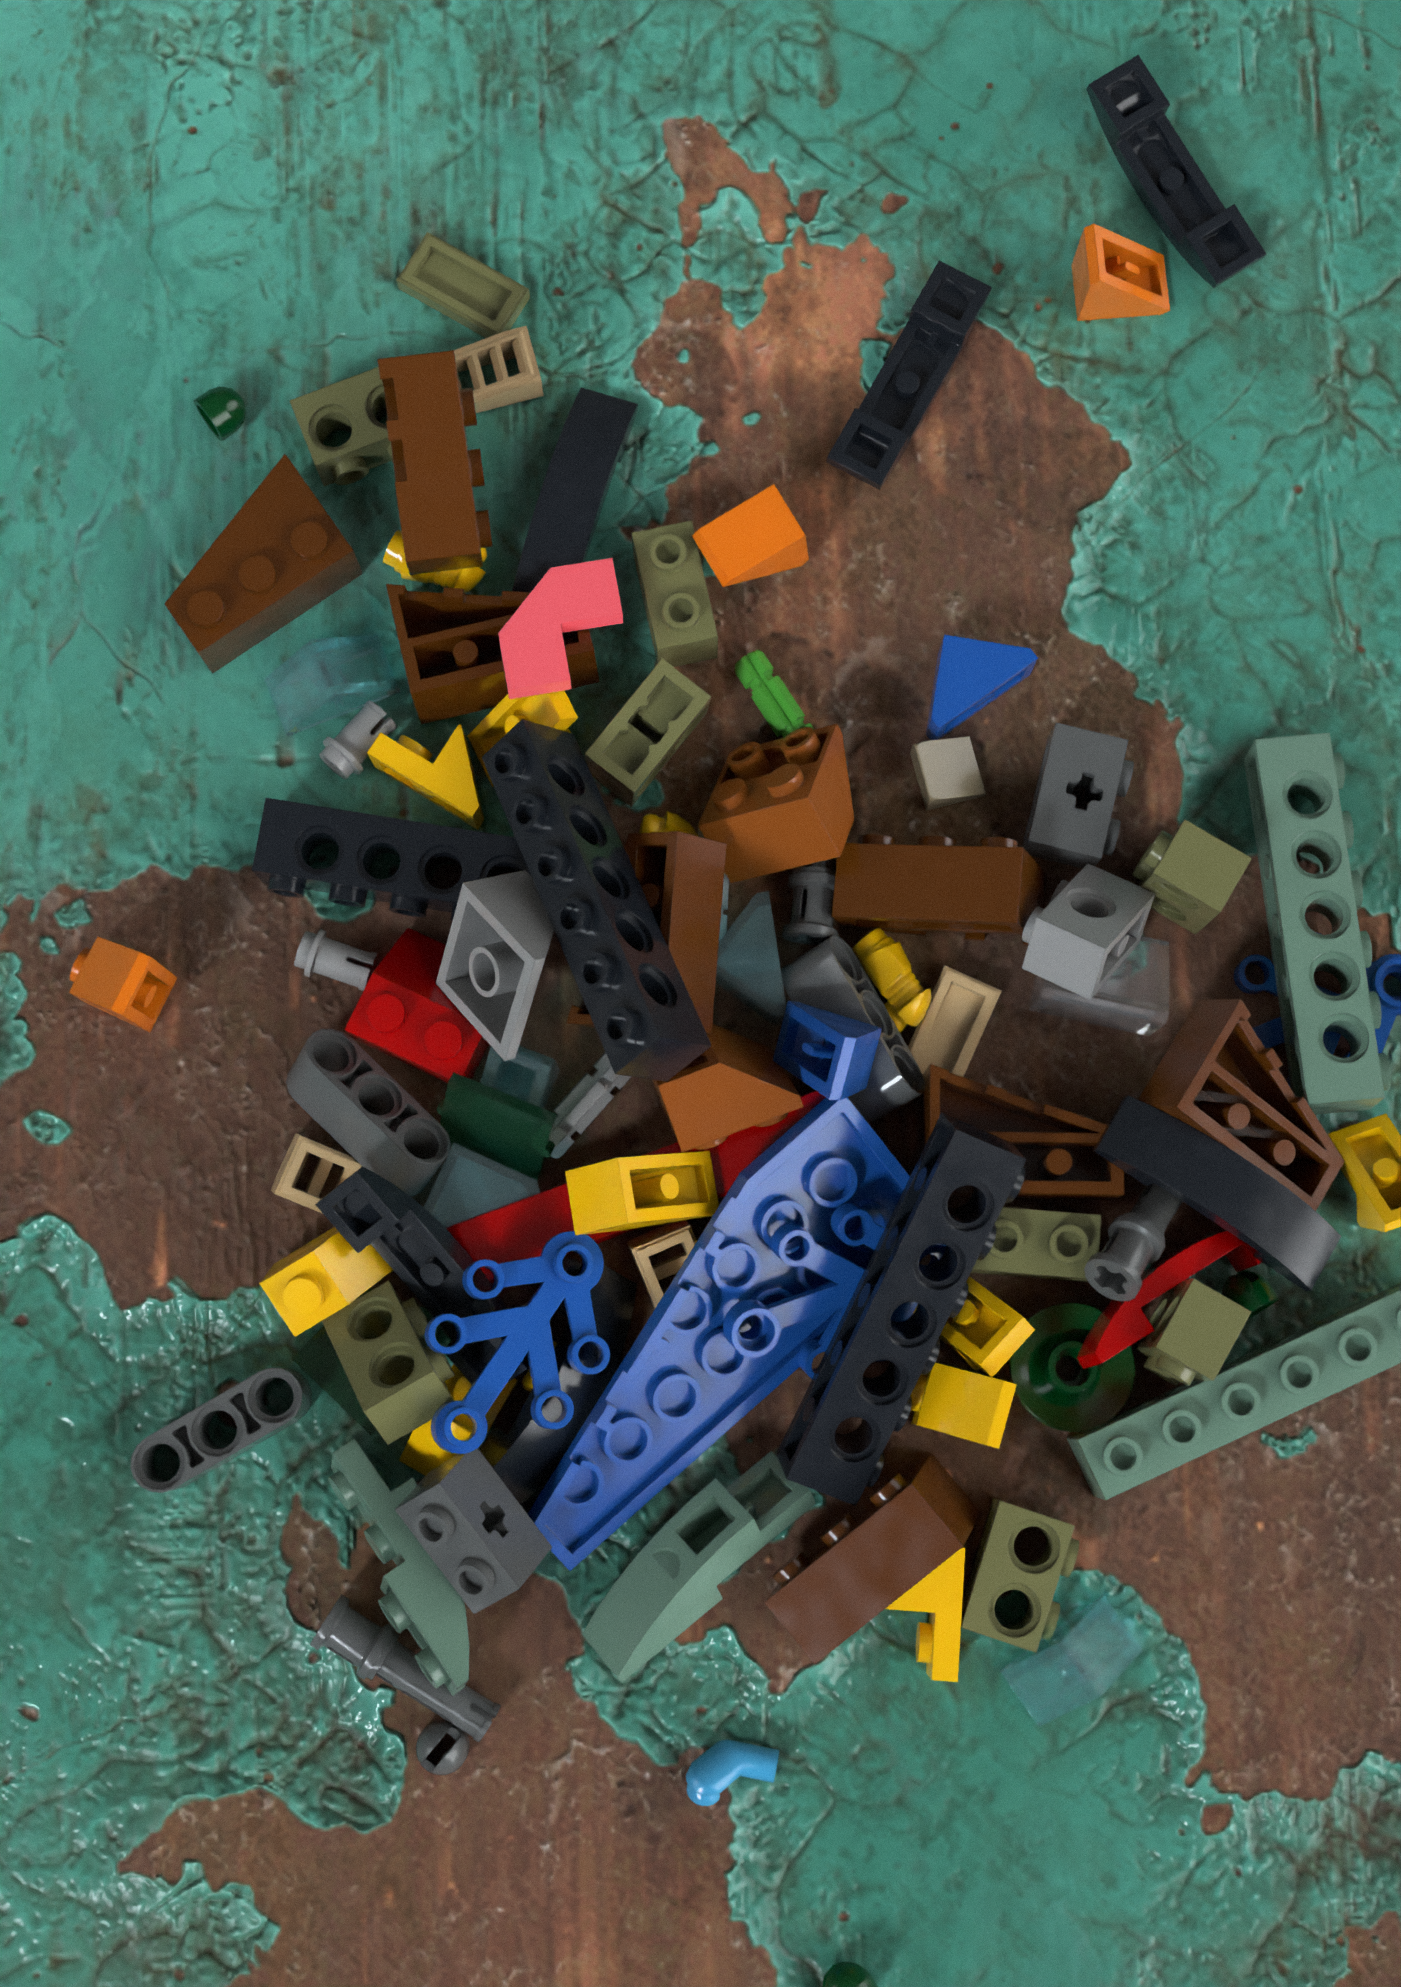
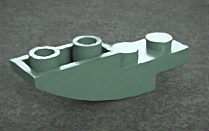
M353 1439L333 1452L331 1469L334 1474L328 1477V1481L343 1506L347 1510L357 1506L370 1525L369 1528L364 1530V1535L377 1557L384 1564L393 1559L397 1565L396 1568L383 1576L380 1588L385 1596L380 1598L378 1603L384 1615L398 1633L405 1629L409 1630L421 1648V1651L415 1654V1659L432 1686L437 1689L442 1684H445L451 1695L454 1696L464 1689L469 1680V1636L464 1600L395 1511L399 1504L417 1486L413 1477L393 1491H390L357 1441Z
M772 1451L727 1488L715 1478L688 1501L636 1555L596 1609L582 1633L585 1640L622 1683L723 1599L717 1585L815 1505L816 1502L811 1491L806 1486L786 1479L779 1459Z

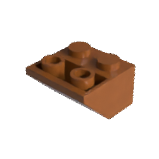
M838 724L814 730L811 727L800 728L791 732L785 738L763 744L757 742L745 743L729 753L698 827L704 838L727 844L724 872L731 883L841 857L855 818L843 735Z
M712 1024V1033H706L712 1045L709 1049L667 1082L652 1080L682 1153L693 1148L699 1150L713 1148L723 1143L730 1134L751 1126L766 1127L774 1125L785 1119L789 1112L803 1107L800 1095L785 1069L773 1061L775 1052L772 1048L715 1024Z

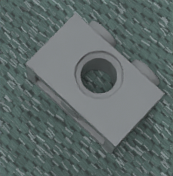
M1087 863L1070 882L1062 880L1059 883L1050 903L1045 909L1038 906L1031 913L1022 934V941L1029 944L1022 969L1091 1000L1139 944L1155 893Z

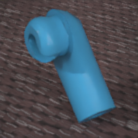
M729 1739L716 1742L692 1761L686 1773L688 1797L697 1805L710 1806L719 1801L720 1793L739 1776L773 1783L777 1769L779 1749Z

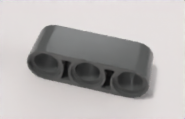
M833 935L781 969L782 983L791 1001L800 1002L882 1028L867 1088L848 1097L867 1123L872 1124L925 1091V1081L918 1064L858 957L846 941L839 936Z
M320 1029L312 1033L287 1074L286 1085L289 1094L363 1167L388 1180L409 1196L421 1193L450 1152L451 1142L448 1133L437 1120L349 1036L334 1029Z
M268 1368L257 1372L143 1439L136 1446L131 1456L130 1468L133 1478L142 1488L150 1492L164 1493L188 1486L300 1420L307 1413L311 1405L312 1390L308 1380L302 1373L291 1368ZM277 1378L287 1381L294 1393L290 1409L282 1415L272 1413L264 1401V1393L268 1384ZM220 1411L229 1413L237 1425V1434L234 1441L225 1448L216 1445L211 1440L208 1432L212 1417ZM163 1444L173 1447L180 1458V1468L171 1480L159 1477L153 1467V1456L156 1450Z

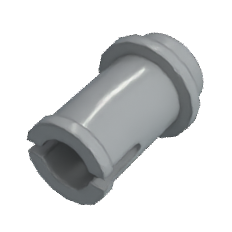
M370 700L366 701L363 705L364 707L334 739L326 737L323 740L325 748L319 754L320 758L333 772L345 780L352 773L356 775L361 774L363 771L361 763L368 757L367 752L379 733L381 732L388 736L390 732L397 728L393 719L388 717L385 720L383 717L387 713Z
M322 929L317 934L306 931L299 944L294 966L304 969V976L311 978L313 973L358 987L359 990L364 991L369 981V975H372L375 969L378 953H370L326 938L327 932Z

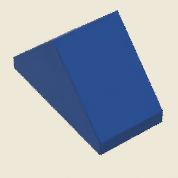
M944 635L938 652L926 729L927 737L930 740L942 738L1030 676L1038 659L1032 649Z
M788 1001L773 1061L827 1099L841 1101L867 1088L882 1028L800 1002Z

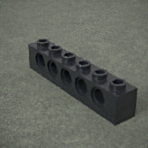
M522 719L482 756V760L614 1073L667 1082L712 1045L574 734Z
M271 798L265 799L252 871L263 883H268L267 891L277 895L303 898L305 889L329 893L328 900L330 902L349 907H365L366 899L388 902L390 903V911L412 917H426L427 909L451 912V921H453L464 882L494 877L505 872L514 873L526 870L530 874L515 837ZM331 843L339 847L338 858L330 867L314 869L309 866L310 855L317 846ZM383 853L398 855L400 857V866L393 876L386 879H376L370 876V865L378 855ZM446 862L459 865L462 868V875L454 886L447 889H439L430 884L431 873L438 865Z
M941 1112L776 1453L786 1479L855 1506L865 1487L871 1488L876 1483L884 1464L883 1450L892 1432L900 1431L909 1417L912 1406V1397L910 1395L920 1375L928 1374L937 1360L940 1349L938 1338L948 1318L956 1317L965 1303L968 1293L966 1281L976 1261L983 1260L994 1244L996 1237L995 1222L1005 1202H1012L1022 1187L1025 1177L1023 1165L1026 1159L1011 1142ZM964 1185L974 1186L973 1195L966 1204L956 1208L947 1207L948 1199L955 1189ZM934 1244L946 1245L943 1256L937 1262L929 1265L919 1264L920 1256L926 1248ZM906 1302L918 1303L915 1313L909 1319L900 1322L891 1320L892 1313L901 1304ZM877 1360L890 1361L889 1367L882 1375L875 1378L863 1377L865 1369L871 1363ZM851 1417L863 1418L859 1427L853 1432L847 1434L835 1432L838 1425L845 1419Z

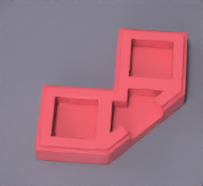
M613 558L551 567L499 631L498 636L509 699L572 689L562 633L623 623V612Z

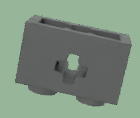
M1055 723L1047 738L1022 847L1030 856L1079 868H1084L1087 863L1096 866L1101 860L1102 854L1112 856L1121 823L1120 820L1111 818L1116 796H1126L1134 768L1133 761L1124 759L1129 740ZM1075 787L1085 789L1084 799L1089 802L1085 810L1075 808L1076 798L1071 795Z
M478 1448L469 1453L457 1454L432 1469L395 1509L473 1614L519 1590L552 1548Z

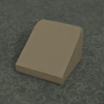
M970 736L928 740L913 744L910 756L926 811L985 796L986 793Z

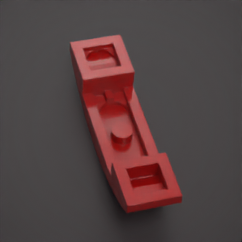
M1224 1231L1179 1249L1143 1271L1141 1275L1142 1287L1134 1299L1130 1301L1112 1300L1098 1317L1077 1356V1360L1082 1368L1085 1369L1104 1363L1154 1331L1141 1307L1224 1255L1227 1256L1236 1272L1259 1265L1262 1262L1253 1257L1256 1250L1230 1232Z

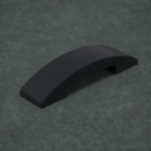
M1139 55L1088 85L1086 90L1109 145L1129 182L1171 244L1206 282L1215 288L1266 256V252L1236 205L1234 204L1225 209L1169 122L1165 113L1170 103Z
M940 260L938 261L911 309L909 321L859 409L855 408L827 457V463L879 490L882 488L912 441L946 381L991 293V286Z
M580 388L551 458L529 526L512 591L531 592L551 567L585 562L617 462L621 463L638 411L637 403Z
M1129 1095L1123 1098L1093 1149L1094 1152L1147 1186L1153 1183L1159 1185L1254 1248L1256 1252L1253 1257L1305 1291L1312 1290L1341 1238V1235L1314 1209L1263 1170L1192 1126Z
M362 1166L315 1204L357 1253L371 1244L434 1317L442 1314H454L463 1318L507 1309L499 1295L490 1299L478 1300L466 1293L462 1284V1276L467 1266L475 1261L434 1216L412 1197L380 1175ZM478 1268L473 1275L474 1286L481 1292H487L493 1285L482 1270ZM443 1321L440 1324L453 1338L446 1346L448 1347L455 1342L457 1330L452 1323ZM505 1336L467 1343L459 1351L446 1355L473 1385ZM527 1354L508 1382L528 1369L529 1361Z
M583 1263L576 1275H578L581 1272ZM605 1265L599 1282L590 1290L597 1335L605 1340L610 1349L608 1365L597 1374H580L571 1368L567 1360V1350L573 1342L569 1322L554 1348L561 1391L569 1395L574 1405L571 1421L560 1429H545L538 1426L534 1422L530 1411L532 1400L535 1397L532 1388L509 1433L494 1426L480 1451L520 1505L552 1475L609 1384L621 1356L631 1323L637 1284ZM563 1300L556 1312L568 1318ZM586 1342L580 1347L578 1353L580 1362L588 1368L597 1362L598 1350L594 1344ZM551 1396L544 1401L542 1414L547 1421H556L561 1416L562 1405L556 1397Z

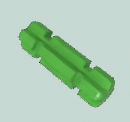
M755 650L748 653L735 664V674L745 689L751 688L753 690L751 698L777 737L783 736L785 738L788 734L800 728H813L811 723L804 724L803 721L805 719L803 717L805 714L779 676L773 677V666L762 651Z

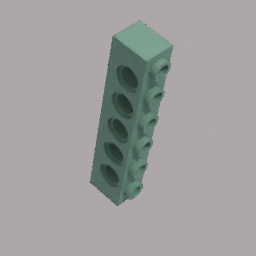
M1330 733L1255 739L1244 758L1291 1089L1296 1097L1305 1098L1315 1115L1371 1110L1385 1098L1384 1091L1389 1090L1391 1085V1071L1388 1057L1385 1053H1378L1375 1029H1379L1381 1025V1005L1378 994L1375 991L1369 992L1366 968H1369L1372 963V946L1368 932L1366 930L1360 931L1356 908H1360L1362 905L1363 888L1359 872L1357 870L1351 871L1347 848H1351L1353 845L1354 829L1349 811H1342L1339 789L1343 788L1345 780L1343 758L1339 752L1333 753ZM1291 794L1305 796L1313 804L1315 813L1302 814L1295 811L1289 804L1287 796ZM1306 852L1315 855L1322 863L1323 873L1311 874L1303 870L1297 862L1296 854ZM1314 911L1325 915L1332 925V933L1323 935L1314 932L1306 923L1305 913ZM1325 971L1334 975L1340 983L1341 995L1330 996L1321 992L1315 984L1314 972ZM1325 1032L1341 1034L1349 1043L1350 1056L1340 1058L1328 1052L1323 1043V1034Z
M1401 1283L1222 1365L1214 1381H1192L1190 1386L1181 1384L1117 1414L1109 1422L1095 1429L1078 1432L1067 1437L1068 1443L1093 1496L1108 1500L1400 1364Z

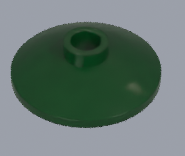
M1061 1303L1049 1306L1035 1313L1027 1320L1035 1331L1009 1359L1011 1383L1017 1384L1015 1394L1019 1402L1037 1421L1060 1431H1088L1109 1422L1122 1410L1133 1388L1135 1363L1131 1346L1104 1363L1083 1369L1077 1360L1085 1338L1098 1317L1102 1314L1100 1310L1088 1305ZM1061 1357L1069 1359L1074 1365V1376L1070 1381L1061 1379L1057 1374L1056 1364Z

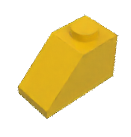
M710 1151L618 1157L565 1171L575 1235L622 1231L714 1215L719 1207Z
M333 1227L274 1263L259 1284L294 1337L349 1305L393 1269L371 1244L357 1253L340 1232Z
M935 1362L928 1374L920 1375L910 1395L912 1397L911 1410L914 1411L911 1424L999 1449L1017 1384Z

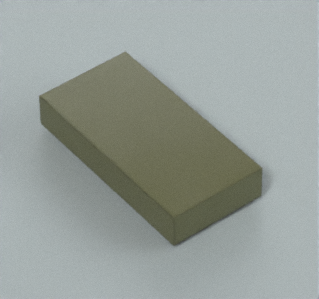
M428 232L396 280L399 290L485 338L510 330L530 299L527 287Z

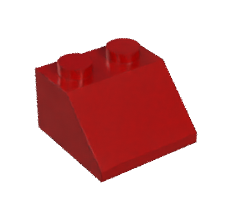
M407 928L373 971L344 1030L354 1040L466 1092L489 1043L435 984L446 945Z

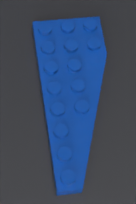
M848 1097L841 1101L824 1098L739 1173L528 1512V1516L552 1546L551 1552L569 1571L577 1566L800 1367L798 1355L801 1347L807 1341L821 1338L837 1310L781 1329L776 1346L769 1353L761 1357L750 1358L741 1355L724 1335L723 1323L725 1316L730 1308L738 1302L752 1299L768 1305L833 1282L804 1266L791 1267L780 1260L774 1254L771 1247L774 1232L786 1223L799 1224L813 1236L816 1243L866 1269L874 1250L865 1244L853 1247L841 1241L831 1230L830 1221L832 1214L839 1206L845 1203H855L865 1209L873 1217L875 1223L886 1228L910 1176ZM853 1216L846 1222L845 1233H852L859 1227L860 1216ZM794 1236L786 1243L785 1253H793L800 1247L801 1236ZM752 1315L746 1318L741 1323L739 1332L750 1330L755 1324L756 1316Z

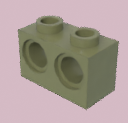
M379 367L289 400L324 487L333 483L337 485L355 483L363 479L369 473V469L390 461L393 462L387 425L379 422L382 415L387 412L382 379L380 380ZM343 430L351 433L349 440L341 446L329 447L323 444L325 438L334 431Z
M692 520L631 533L633 558L656 662L658 664L663 658L673 667L715 659L718 654V635L698 546L692 537L695 533Z
M662 658L585 753L584 758L593 778L632 807L705 717L711 696Z
M1185 819L1172 835L1163 830L1159 833L1154 843H1151L1144 852L1132 876L1141 880L1138 886L1155 893L1151 905L1152 910L1196 935L1222 911L1252 858Z
M1003 1207L995 1222L996 1237L994 1244L983 1260L976 1261L971 1271L973 1274L1088 1282L1085 1277L1084 1268L1090 1257L1099 1252L1101 1215Z
M1194 1278L1184 1280L1163 1294L1149 1319L1154 1331L1137 1341L1133 1349L1148 1357L1143 1366L1145 1369L1177 1386L1181 1382L1190 1386L1192 1381H1214L1248 1320L1251 1311Z
M389 1281L322 1320L363 1412L388 1445L432 1420L434 1413L441 1405L452 1400L454 1401L445 1381L455 1376L445 1355L436 1353L427 1346L423 1338L428 1324L425 1314L414 1297L403 1302Z
M992 1498L963 1593L961 1628L1037 1653L1040 1640L1050 1641L1058 1622L1060 1603L1052 1600L1059 1577L1069 1578L1077 1559L1079 1540L1071 1538L1075 1525ZM1038 1527L1045 1537V1550L1036 1561L1029 1563L1021 1562L1014 1551L1015 1538L1024 1528ZM1008 1590H1019L1024 1594L1027 1601V1610L1024 1617L1012 1625L999 1623L994 1609L998 1597Z

